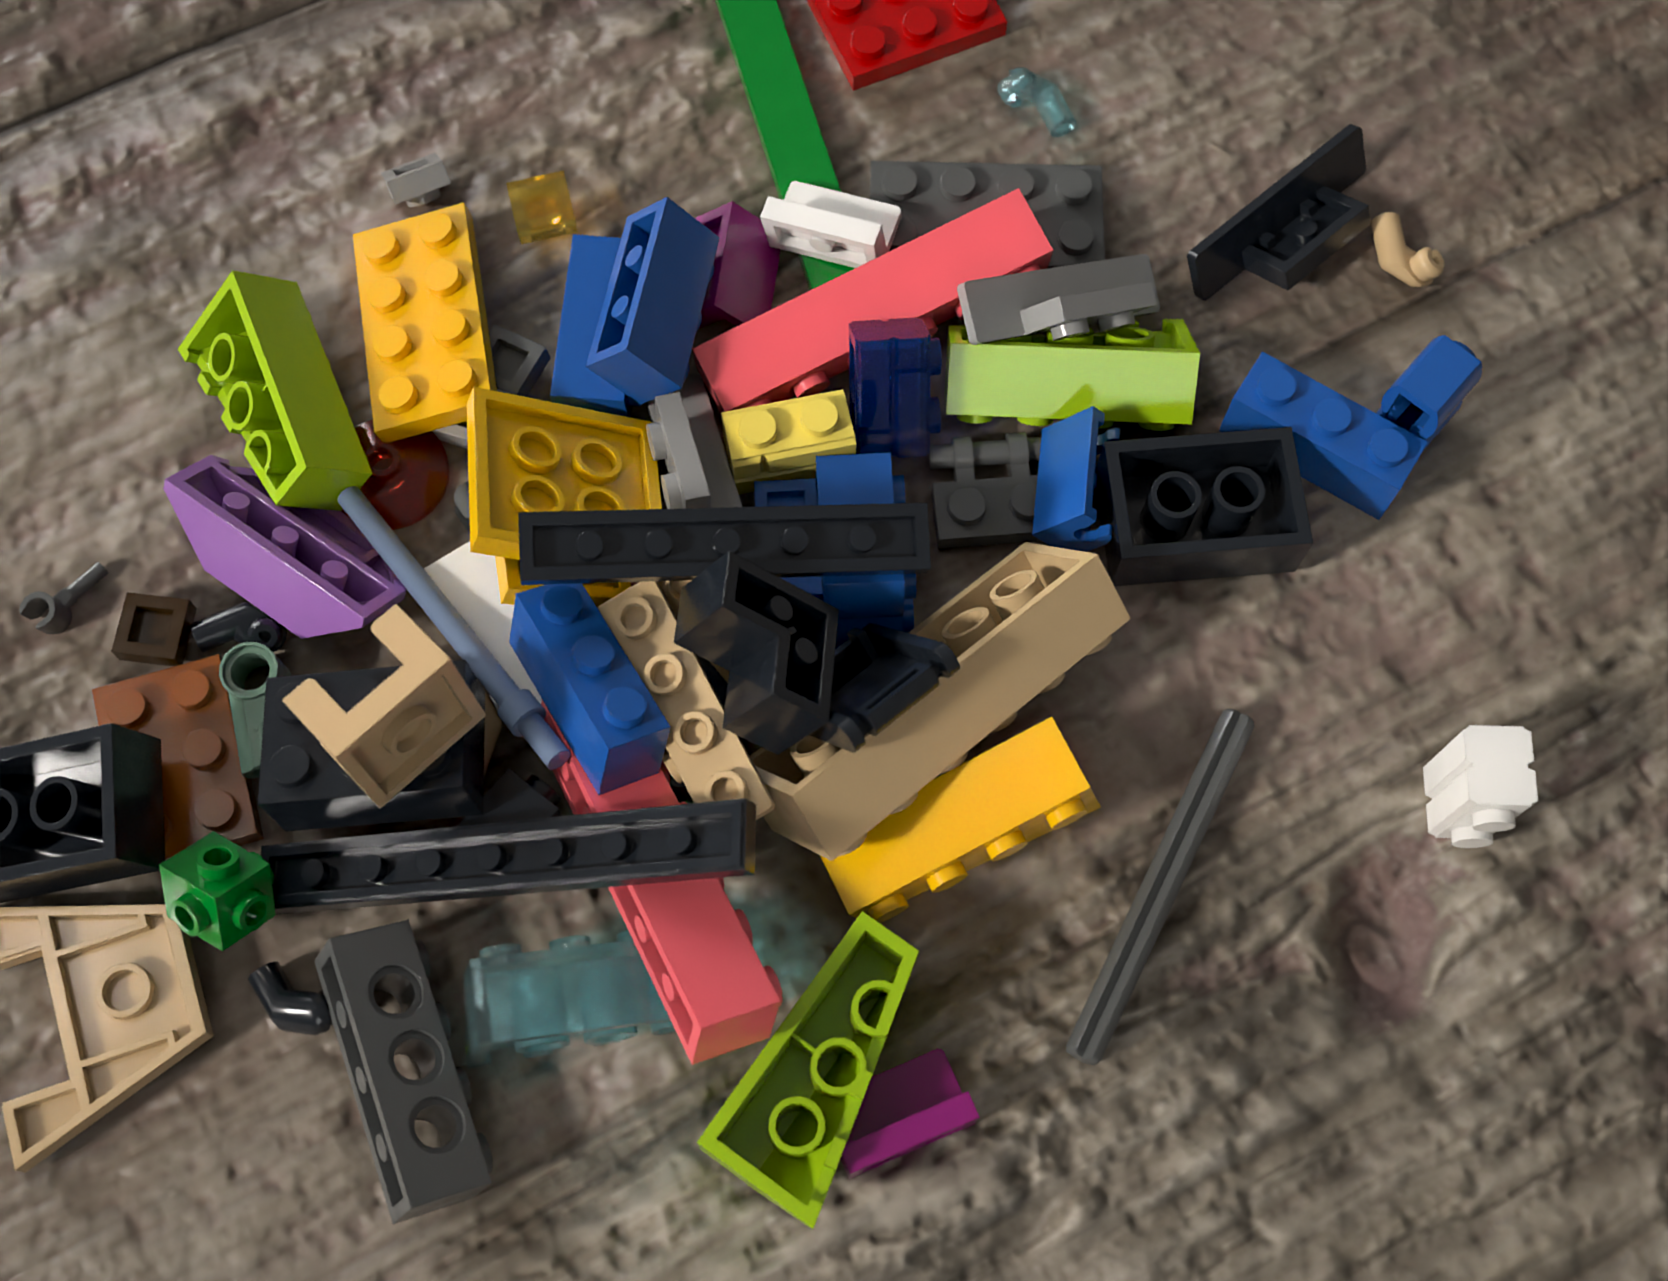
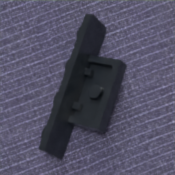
M1353 124L1346 126L1188 252L1187 261L1196 297L1204 301L1208 300L1244 270L1289 291L1371 224L1369 205L1341 193L1366 171L1362 128Z

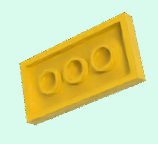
M463 202L353 234L374 433L383 444L467 421L466 403L473 387L497 391L473 217Z

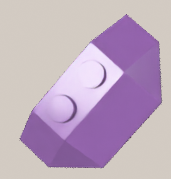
M209 455L171 475L164 481L163 489L203 569L301 639L363 628L405 598V586L350 517L336 510L276 506L253 468L230 466L229 460Z

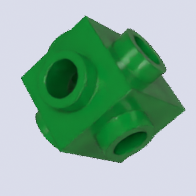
M215 831L159 864L167 917L175 921L186 934L190 936L197 935L221 951L226 950L276 916L272 888L274 876L270 864L259 854L245 850Z

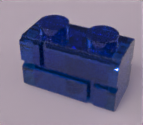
M899 318L889 319L888 321L863 320L848 323L849 408L856 439V454L891 453V456L898 458L927 456V454H930V434H938L941 431L939 398L937 396L930 397V377L940 375L942 370V352L939 338H931L923 319Z

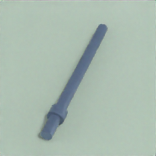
M351 486L343 490L338 497L340 506L461 659L466 660L476 678L499 705L497 714L510 732L516 737L523 736L548 769L554 770L565 764L570 758L571 752L544 720L546 710L528 689L520 690L357 486Z

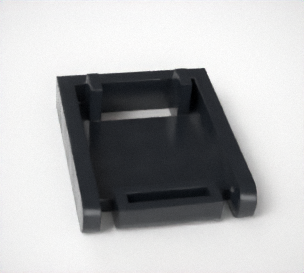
M869 623L862 629H851L847 632L849 639L835 649L829 722L811 733L810 736L855 753L866 744L864 736L867 733L877 736L939 687V676L950 678L959 671L960 664L956 656L942 642L881 625Z

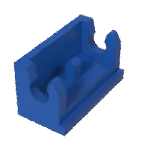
M1094 406L1042 429L1032 535L1049 546L1088 552L1109 543L1112 539L1113 526L1111 524L1102 525L1095 530H1091V525L1096 522L1097 510L1092 506L1093 493L1097 487L1098 476L1095 473L1096 456L1101 453L1104 442L1119 441L1120 429H1110L1104 434L1098 435V428L1104 424L1105 413Z

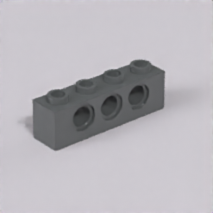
M409 919L329 938L314 962L392 1224L472 1199L492 1183L490 1173L493 1169V1158L486 1137L481 1132L476 1133L468 1108L472 1100L470 1083L465 1071L459 1066L455 1067L448 1045L451 1037L450 1021L445 1007L440 1002L435 1003L427 979L430 976L431 970L430 959L425 944L420 939L415 940ZM385 991L392 994L399 1002L401 1013L392 1014L382 1010L374 999V992ZM394 1055H406L412 1058L419 1066L420 1079L411 1080L402 1076L395 1067ZM415 1120L428 1121L438 1129L441 1137L440 1147H429L419 1140L415 1132Z

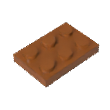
M219 654L92 689L98 726L113 723L161 739L165 860L213 831L238 846L264 839L251 778L247 779L241 773L229 694L219 678V665L223 659Z

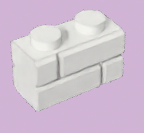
M1469 725L1423 767L1425 796L1432 798L1426 804L1428 833L1434 835L1435 838H1451L1452 845L1455 847L1478 848L1493 844L1494 833L1515 828V818L1538 801L1536 773L1528 768L1534 762L1531 731L1524 729V726Z

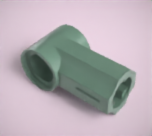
M243 642L233 646L224 655L219 665V678L229 694L241 773L247 779L260 777L266 682L254 690H245V680L253 669L262 666L270 667L268 678L292 676L290 670L267 646L257 642Z

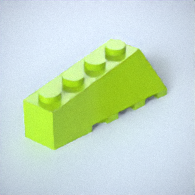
M232 270L178 347V351L185 362L196 363L200 368L201 372L197 381L205 394L219 398L225 408L221 419L229 432L241 434L245 439L244 455L276 506L342 511L343 508L338 503L340 493L351 486H357L360 489L371 476L372 471L299 286L294 281Z
M1163 319L1162 331H1150L1139 328V323L1135 320L1136 324L1106 333H1094L1089 328L1090 332L1058 341H1053L1051 332H1047L1041 335H1030L979 345L970 344L965 325H951L948 327L944 392L946 415H957V419L967 423H987L993 420V416L1017 417L1020 423L1026 425L1045 426L1052 424L1053 419H1065L1094 406L1105 413L1104 424L1099 429L1113 426L1114 421L1138 422L1140 427L1153 431L1171 430L1174 428V424L1192 425L1200 351L1183 319Z
M863 911L697 1141L698 1146L703 1152L812 1230H814L919 950Z

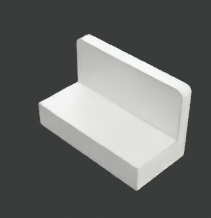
M794 181L790 184L784 200L768 196L760 218L770 247L857 268L889 252L902 215L900 208L895 205Z

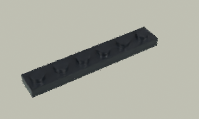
M928 503L518 512L521 585L692 580L728 551L741 556L780 578L927 574L931 570Z

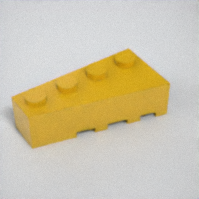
M1051 716L930 781L918 791L916 800L909 807L898 813L888 815L867 832L865 841L854 851L838 856L833 861L821 855L820 857L848 914L858 918L863 911L881 923L905 911L909 907L908 899L931 889L932 893L943 891L968 876L967 871L990 860L995 862L1004 859L1024 848L1028 842L1053 830L1065 827L1084 815L1101 808Z

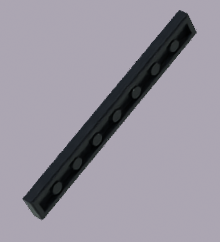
M747 798L263 845L261 846L260 856L270 864L274 876L272 888L276 915L755 875L756 804Z

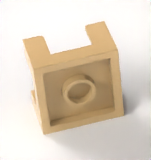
M397 604L392 606L371 625V631L403 665L348 713H345L314 679L305 680L282 700L318 739L328 754L379 809L486 716L452 660Z

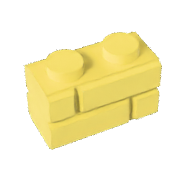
M843 389L721 412L725 449L738 494L754 492V481L816 478V456L856 454V439Z

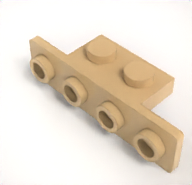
M639 582L598 607L599 612L671 726L662 760L676 782L679 784L684 782L694 803L747 798L756 804V820L771 812L775 807V803L738 735L722 728L725 708L695 653L673 643L677 618L658 582Z

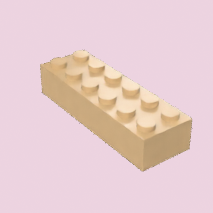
M1025 542L911 630L910 634L946 644L956 656L960 664V670L950 678L939 676V687L877 736L867 733L864 736L866 744L855 753L808 735L779 755L763 747H760L751 754L750 758L775 803L774 809L763 816L771 830L830 861H833L838 856L854 851L865 841L867 832L888 815L898 813L909 807L916 800L920 789L940 773L953 770L963 763L968 756V751L988 734L1000 731L1010 725L1016 718L1017 711L1036 695L1058 686L1063 681L1065 672L1084 656L1096 653L1106 647L1112 639V634L1131 618L1099 555Z

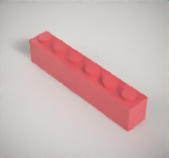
M1017 188L692 348L695 365L720 414L721 412L788 400L794 396L799 398L819 394L830 385V378L848 369L853 374L863 372L878 364L884 358V351L902 342L905 343L906 347L918 345L938 331L937 325L955 316H958L960 320H964L957 292L959 284L970 280L1047 269L1053 248L1022 192Z
M541 701V705L546 710L544 720L571 752L567 762L561 767L554 769L553 773L573 815L687 804L684 801L678 802L670 786V774L663 760L659 773L598 795L544 701ZM724 878L608 887L692 1065L770 1038L778 1009L783 1001L781 985L774 970L768 965L763 966L752 946L753 936L749 921L741 909H733L724 891Z

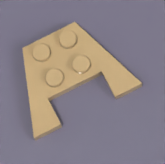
M165 904L0 907V971L43 957L70 1080L2 1103V1111L15 1171L26 1173L214 1036L190 937L181 930L175 921L167 917Z

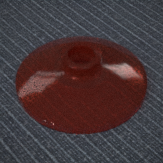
M373 419L356 426L355 431L372 471L371 476L362 485L360 490L391 529L397 530L411 526L429 515L442 500L450 476L449 460L437 436L432 431L385 443L374 433ZM386 458H393V463L389 468L385 470L373 469L377 462ZM343 509L341 512L348 516V514Z

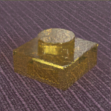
M564 171L506 183L521 245L578 232Z

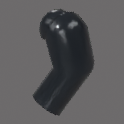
M248 602L236 604L190 624L193 637L203 653L233 640L240 644L243 642H257L275 652L283 646L287 636V630L284 626Z
M278 961L261 966L248 977V981L272 1022L280 1030L291 1033L319 1035L329 1031L330 1026L333 1025L323 990L319 993L295 990Z

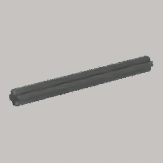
M1225 709L1219 717L1066 1044V1051L1081 1062L1095 1066L1102 1060L1255 727L1252 718L1237 710Z

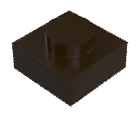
M127 592L111 652L119 660L173 667L183 664L191 634L190 624L194 622L197 608L189 599Z

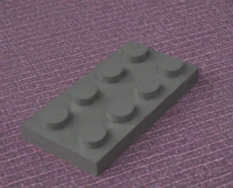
M871 161L870 199L898 206L901 210L902 218L889 251L1019 188L1053 248L1048 268L1105 260L1102 166Z

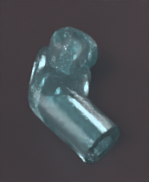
M1025 67L1009 70L1010 76L999 82L997 91L1005 104L1011 108H1017L1027 99L1036 106L1052 137L1064 136L1076 126L1077 121L1055 83Z

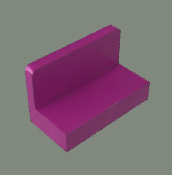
M733 201L696 217L695 219L720 237L713 262L714 274L707 286L701 310L702 322L699 329L723 319L735 326H739L771 310L781 249L770 247L761 219Z
M942 1049L932 1050L871 1077L841 1156L842 1164L849 1179L975 1125L980 1116L969 1091L962 1093L946 1054Z

